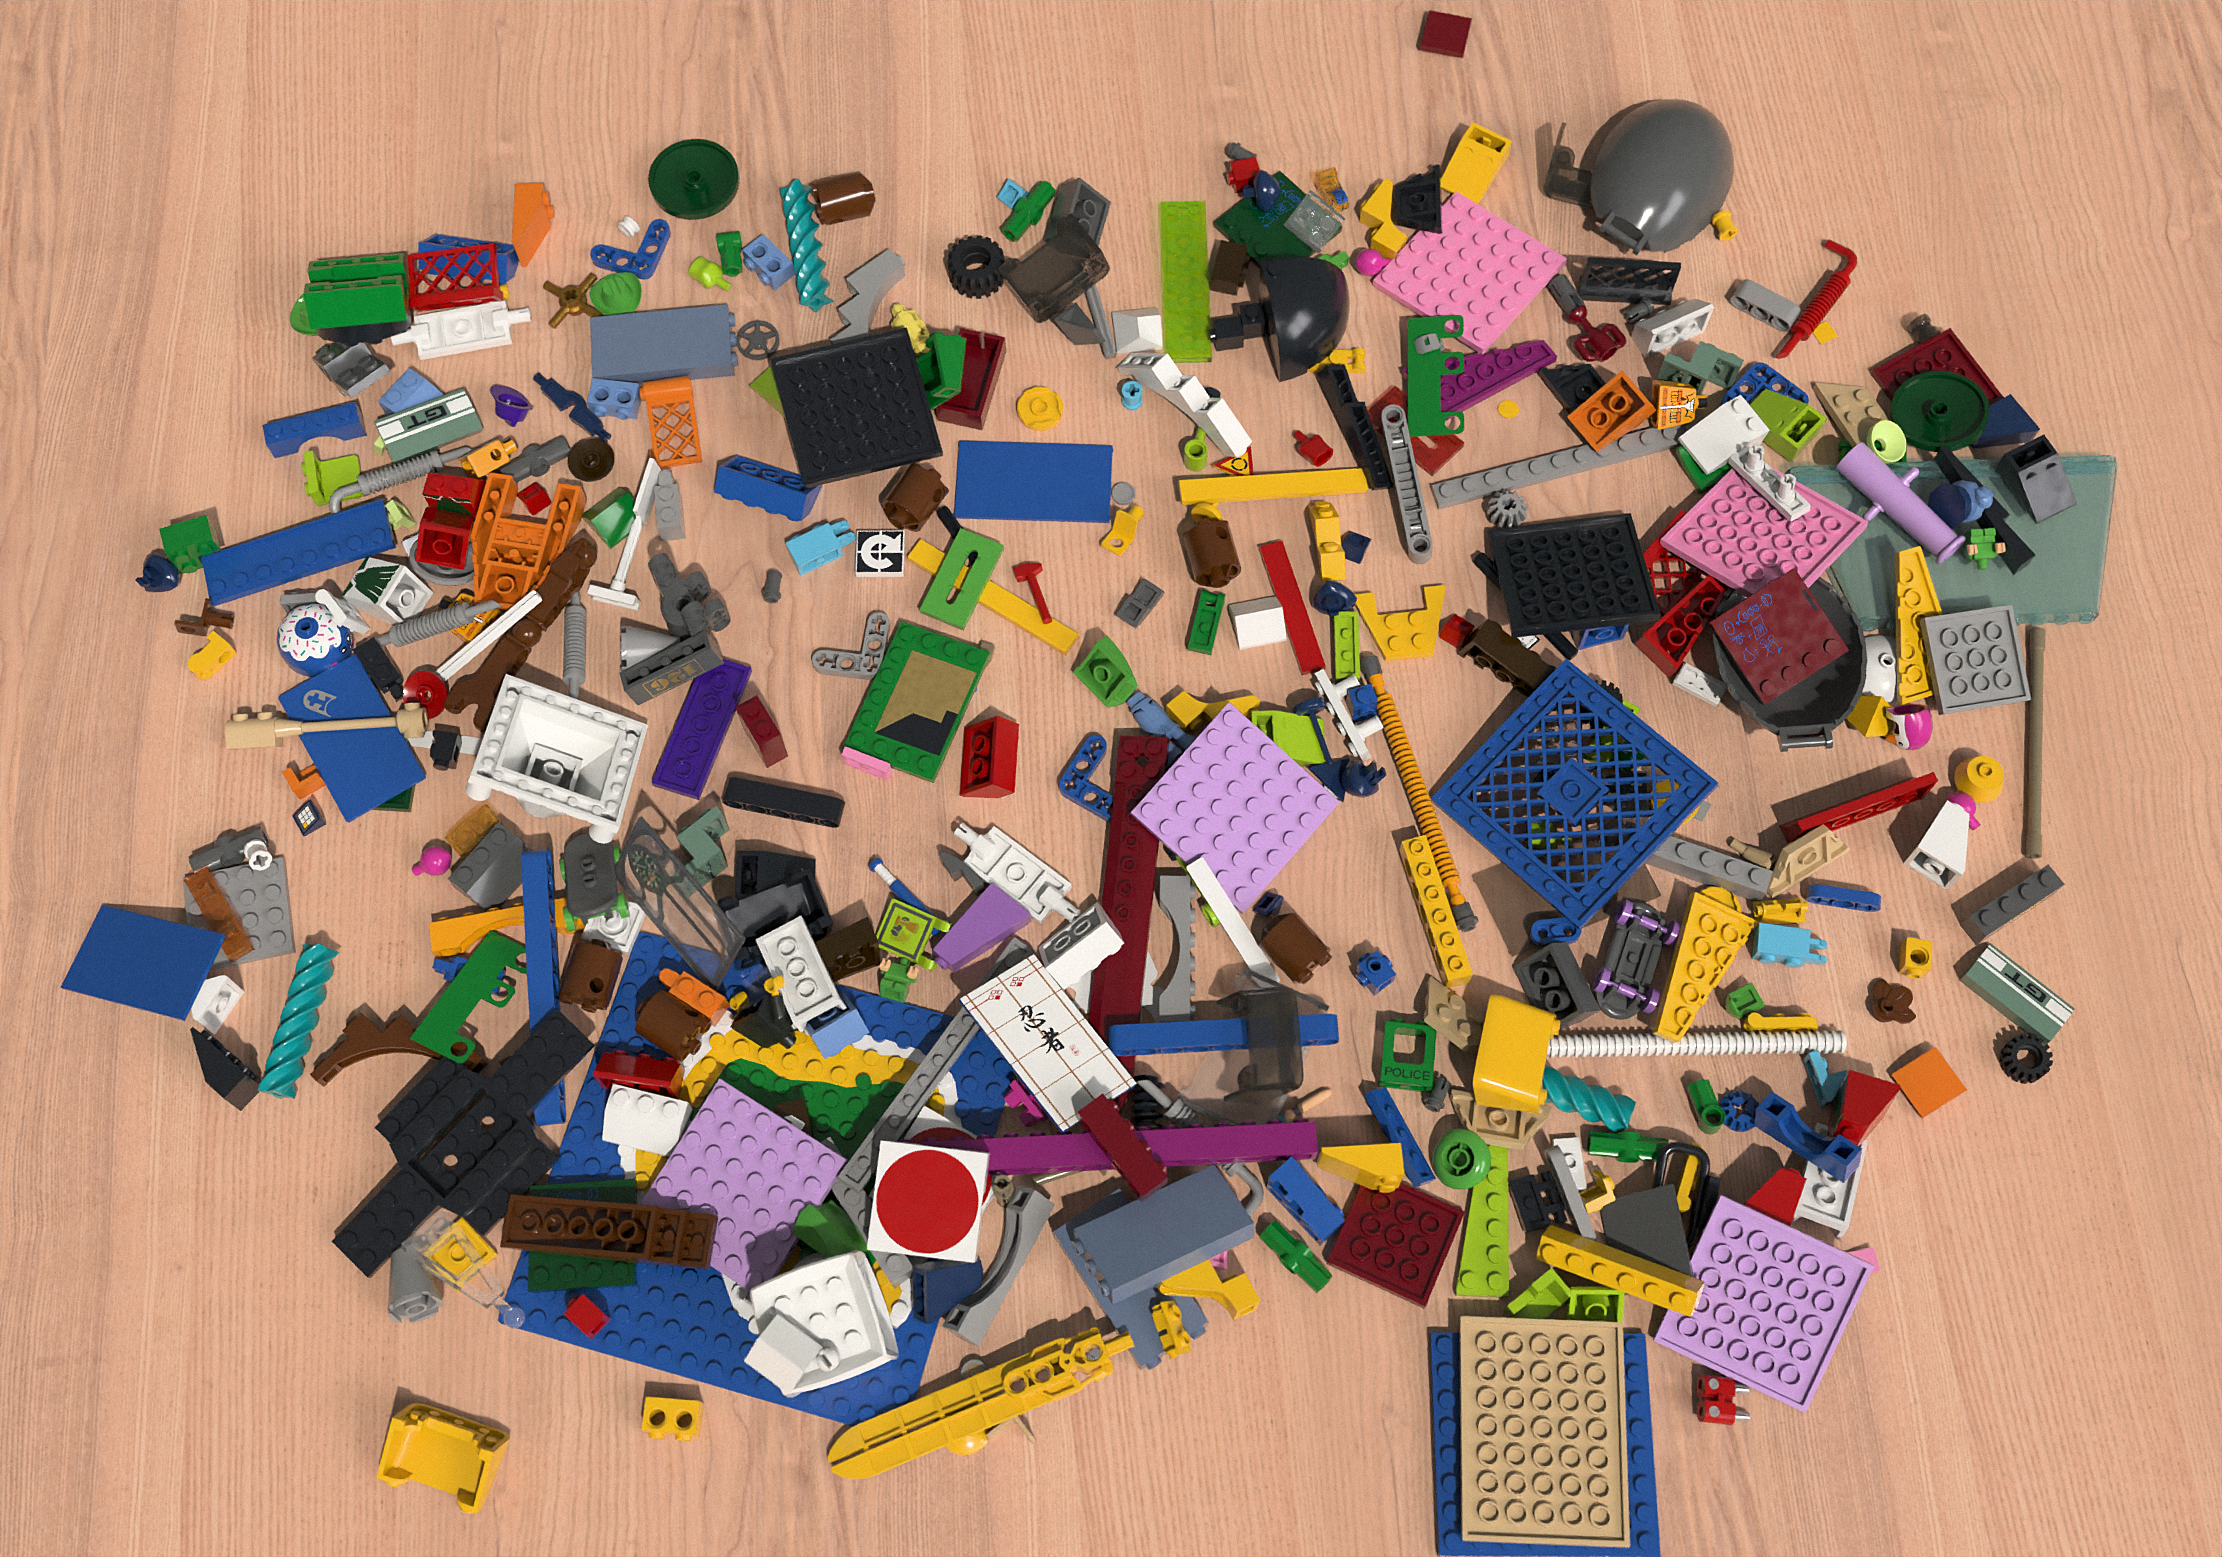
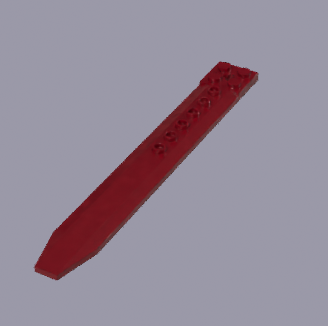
M1120 735L1101 906L1120 932L1124 944L1121 945V948L1115 954L1104 958L1099 966L1094 969L1088 1023L1107 1047L1108 1027L1140 1024L1159 839L1137 821L1130 812L1167 772L1170 745L1168 737ZM1141 756L1149 759L1148 762H1144L1143 766H1139V763L1136 762ZM1136 1055L1115 1056L1133 1078ZM1130 1090L1114 1099L1120 1109L1118 1111L1120 1116Z

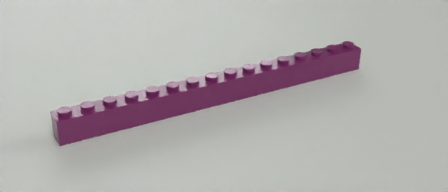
M1304 1118L1295 1119L1293 1123L1270 1120L1266 1124L1256 1125L1254 1121H1246L1240 1123V1126H1230L1229 1123H1216L1214 1127H1204L1203 1124L1188 1125V1128L1177 1129L1175 1125L1163 1126L1161 1130H1151L1150 1127H1137L1134 1132L1139 1141L1144 1139L1152 1150L1150 1155L1156 1162L1160 1160L1165 1167L1287 1161L1291 1156L1295 1160L1316 1159L1318 1154L1316 1123L1309 1122L1308 1119ZM1086 1130L1082 1131V1134H1072L1071 1131L1064 1133L1058 1131L1056 1135L1045 1136L1044 1132L1030 1133L1028 1137H1019V1134L1010 1133L1003 1135V1138H992V1135H979L977 1139L966 1140L964 1136L951 1137L950 1141H940L939 1138H925L924 1142H913L912 1139L897 1140L899 1142L922 1144L931 1147L990 1152L987 1176L1115 1170L1114 1166Z

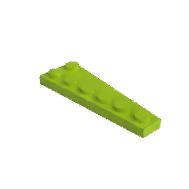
M1487 1144L1491 1154V1166L1487 1176L1472 1188L1455 1296L1508 1298V1148Z

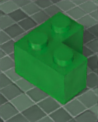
M207 515L159 529L164 552L181 574L194 573L198 569L203 568L200 558L220 550L215 525Z

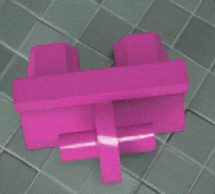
M1014 1080L1009 1084L1012 1089L1005 1095L1004 1100L1011 1108H1016L1022 1102L1027 1109L1018 1116L1024 1126L1031 1127L1039 1121L1049 1119V1116L1021 1081Z

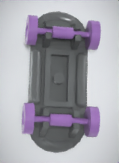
M1624 899L1620 903L1614 917V922L1617 924L1604 964L1598 970L1592 984V990L1595 991L1599 1008L1610 1018L1618 1020L1633 1017L1640 1010L1647 1014L1653 1012L1658 1003L1660 991L1650 988L1663 944L1673 946L1681 929V923L1674 920L1666 927V920L1651 905L1642 902L1633 903Z

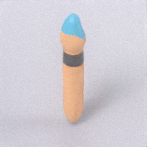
M1324 1089L1291 1108V1110L1284 1111L1277 1120H1281L1282 1123L1291 1122L1295 1117L1329 1098L1332 1090Z

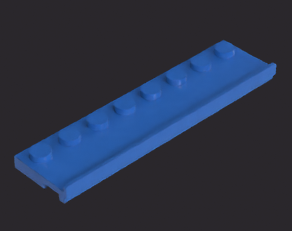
M381 499L201 557L208 595L212 605H221L366 558V556L369 557L396 548L385 503Z

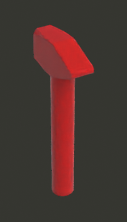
M1024 563L1014 567L1013 572L1017 583L1028 581L1043 624L1051 623L1052 618L1036 578L1043 571L1042 564Z

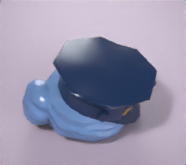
M1964 480L1954 482L1953 484L1942 482L1930 493L1928 506L1953 529L1962 522L1966 523L1980 518L1984 509L1992 505L1994 493L1988 487H1978L1975 482Z

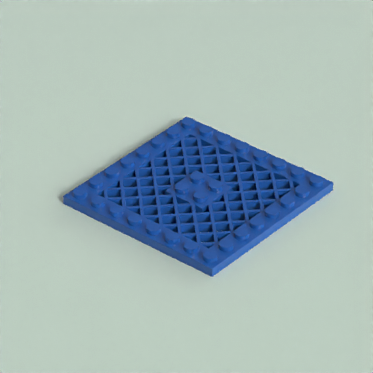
M1566 658L1431 797V801L1575 927L1581 930L1718 787V782ZM1576 704V714H1562V705ZM1580 704L1590 713H1580ZM1558 706V715H1549ZM1594 719L1595 729L1581 730L1580 720ZM1598 719L1609 728L1599 729ZM1577 720V730L1563 731V721ZM1559 721V731L1545 732V722ZM1541 723V732L1532 733ZM1599 735H1613L1614 745H1599ZM1617 735L1628 744H1617ZM1581 736H1595L1596 746H1582ZM1577 737L1578 747H1564L1563 738ZM1560 738V748L1546 749V739ZM1542 739V749L1528 750V740ZM1524 741V750H1515ZM1632 750L1633 760L1618 761V751ZM1614 751L1615 761L1600 762V752ZM1636 751L1647 760H1636ZM1596 752L1597 762L1582 763V753ZM1578 753L1579 763L1572 757L1565 763L1564 754ZM1560 754L1561 764L1547 765L1546 755ZM1542 755V766H1529V756ZM1525 756L1524 767H1511V757ZM1507 758V768H1498ZM1651 766L1652 776L1637 777V767ZM1655 766L1666 775L1655 776ZM1633 767L1634 777L1619 778V768ZM1615 768L1616 778L1601 779V769ZM1586 769H1597V778ZM1557 771L1548 781L1547 772ZM1543 772L1544 782L1530 783L1529 773ZM1525 773L1526 783L1512 784V774ZM1508 774V784L1494 785V775ZM1490 776V785L1480 786ZM1656 782H1670L1671 792L1656 793ZM1674 782L1680 786L1676 791L1674 787ZM1638 783H1652L1653 793L1638 794ZM1620 784H1634L1635 794L1620 795ZM1605 785H1616V795L1606 796L1609 788ZM1530 789H1540L1537 792V796L1541 799L1531 800ZM1512 790H1526V800L1513 801ZM1495 791H1508L1509 801L1495 802ZM1477 792H1491V802L1477 803ZM1472 793H1473V802L1468 799V798L1472 795ZM1657 799H1667L1666 802L1659 809H1657ZM1639 800H1653L1654 810L1639 811ZM1621 801H1635L1636 811L1621 812ZM1603 802H1617V812L1603 813ZM1599 803V813H1589ZM1545 805V816L1531 817V806ZM1527 806V817H1513V807ZM1549 806L1560 815L1549 816ZM1509 807V818H1496L1495 808ZM1491 808V818L1481 809ZM1636 817L1637 828L1622 829V818ZM1640 817H1650L1640 828ZM1618 818V829L1604 830L1603 819ZM1600 819V830L1586 831L1585 820ZM1567 821L1574 827L1582 821V831L1568 832ZM1549 822H1564V832L1550 833ZM1528 823V834H1514V824ZM1532 823H1546V833H1532ZM1510 824V834L1499 825ZM1619 835V846L1605 847L1604 836ZM1622 835H1633V836L1623 845V836H1622ZM1601 836V847L1587 848L1586 837ZM1582 837L1583 848L1569 849L1568 838ZM1564 838L1565 849L1551 850L1550 839ZM1546 839L1547 850H1533L1532 840ZM1528 840L1529 851L1518 841ZM1601 853L1602 864L1588 865L1587 854ZM1605 853H1616L1606 863ZM1583 854L1584 865L1569 866V855ZM1565 855L1566 866L1551 867V856ZM1547 856V866L1537 857ZM1584 871L1585 882L1570 883V872ZM1588 871H1598L1588 882ZM1566 872V882L1555 873Z
M1431 1332L1429 1334L1438 1557H1661L1645 1333H1623L1630 1530L1629 1548L1461 1541L1459 1333Z

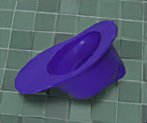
M495 385L490 388V393L495 399V414L499 418L504 419L511 427H515L517 422L524 421L528 411L533 409V406L526 397L513 388L502 385Z

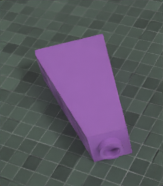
M991 883L933 948L934 961L942 969L946 970L948 968L954 973L1031 922V914Z

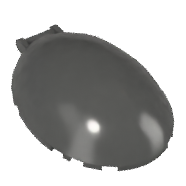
M1666 99L1650 102L1630 112L1609 133L1596 156L1594 167L1591 170L1590 176H1592L1591 186L1589 187L1590 203H1593L1596 216L1600 219H1605L1599 231L1602 233L1607 232L1633 250L1632 253L1638 255L1643 246H1646V249L1650 252L1664 251L1666 253L1679 248L1687 241L1693 240L1709 225L1712 217L1719 212L1731 188L1734 175V155L1729 135L1723 124L1712 112L1699 104L1687 100Z
M1821 577L1808 589L1849 651L1765 705L1761 703L1713 630L1715 658L1728 691L1752 720L1759 726L1777 735L1780 752H1787L1791 748L1824 746L1825 749L1833 748L1831 731L1837 728L1852 713L1862 695L1866 681V642L1858 617L1847 606V599L1844 596L1840 597L1833 590V585ZM1729 587L1716 609L1715 618L1747 597Z

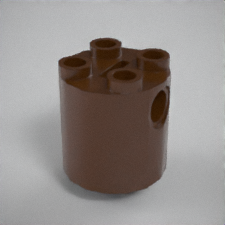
M860 171L817 180L816 183H812L816 203H821V205H817L821 225L826 224L827 226L870 216L876 201L872 183Z
M916 462L910 464L882 502L883 510L893 526L901 530L905 528L913 532H918L923 528L949 493V489L940 480L941 474L933 468L927 470Z
M1208 518L1200 519L1196 522L1195 527L1183 533L1194 579L1198 585L1213 588L1224 587L1241 573L1240 561L1227 520L1210 522Z
M1296 912L1277 915L1263 928L1259 948L1290 978L1293 984H1306L1314 976L1312 971L1319 965L1323 967L1332 958L1329 954L1330 948L1317 937L1315 932Z
M592 939L590 944L575 943L573 945L559 990L558 1000L560 1002L570 1005L573 1003L582 1005V1010L596 1013L597 1009L606 1010L609 1007L623 961L621 955L610 950V943L599 939Z
M661 990L645 998L636 1011L638 1020L635 1025V1032L682 1062L689 1054L695 1055L702 1046L700 1039L710 1029L712 1021L668 991Z

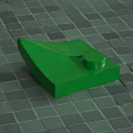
M1680 446L1676 450L1682 467L1699 494L1714 487L1733 468L1727 463L1706 475L1684 446Z

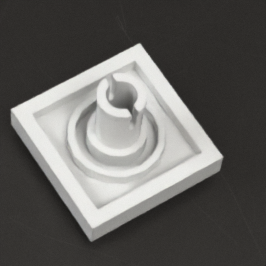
M627 901L630 917L622 919L617 909L612 911L613 918L608 919L607 915L588 919V924L585 926L581 939L587 943H590L592 939L606 941L611 944L610 950L630 956L648 910L645 906Z

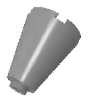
M626 625L620 626L621 672L681 643L680 637Z
M410 1245L399 1246L391 1254L388 1297V1315L390 1319L394 1322L402 1323L401 1319L409 1318L410 1323L435 1315L439 1312L438 1306H443V1300L417 1248Z

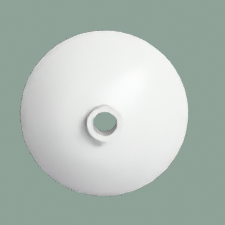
M1884 635L1866 637L1867 675L1861 696H1882L1888 704L1897 702L1896 639ZM1883 660L1889 661L1890 665L1885 664Z

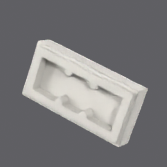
M1686 662L1672 684L1714 707H1717L1727 689L1724 682Z
M1579 1137L1553 1139L1552 1145H1558L1561 1148L1578 1191L1586 1190L1587 1186Z

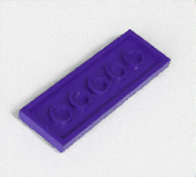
M723 659L724 664L695 678L652 780L654 787L696 800L700 799L735 715V707L739 705L751 676V667Z

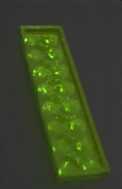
M1205 201L1160 202L1165 353H1168L1174 363L1212 362V344L1209 336L1211 321Z

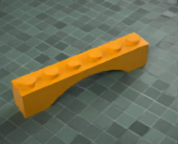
M563 895L560 899H555L556 932L563 936L583 932L586 924L583 925L581 919H576L577 930L569 932L563 915V907L567 906L566 895ZM523 903L514 904L512 908L506 909L491 908L487 912L480 914L469 912L463 914L462 917L453 919L442 917L437 919L436 922L429 923L433 954L438 959L462 955L473 944L486 936L490 930L494 932L510 926L524 925Z

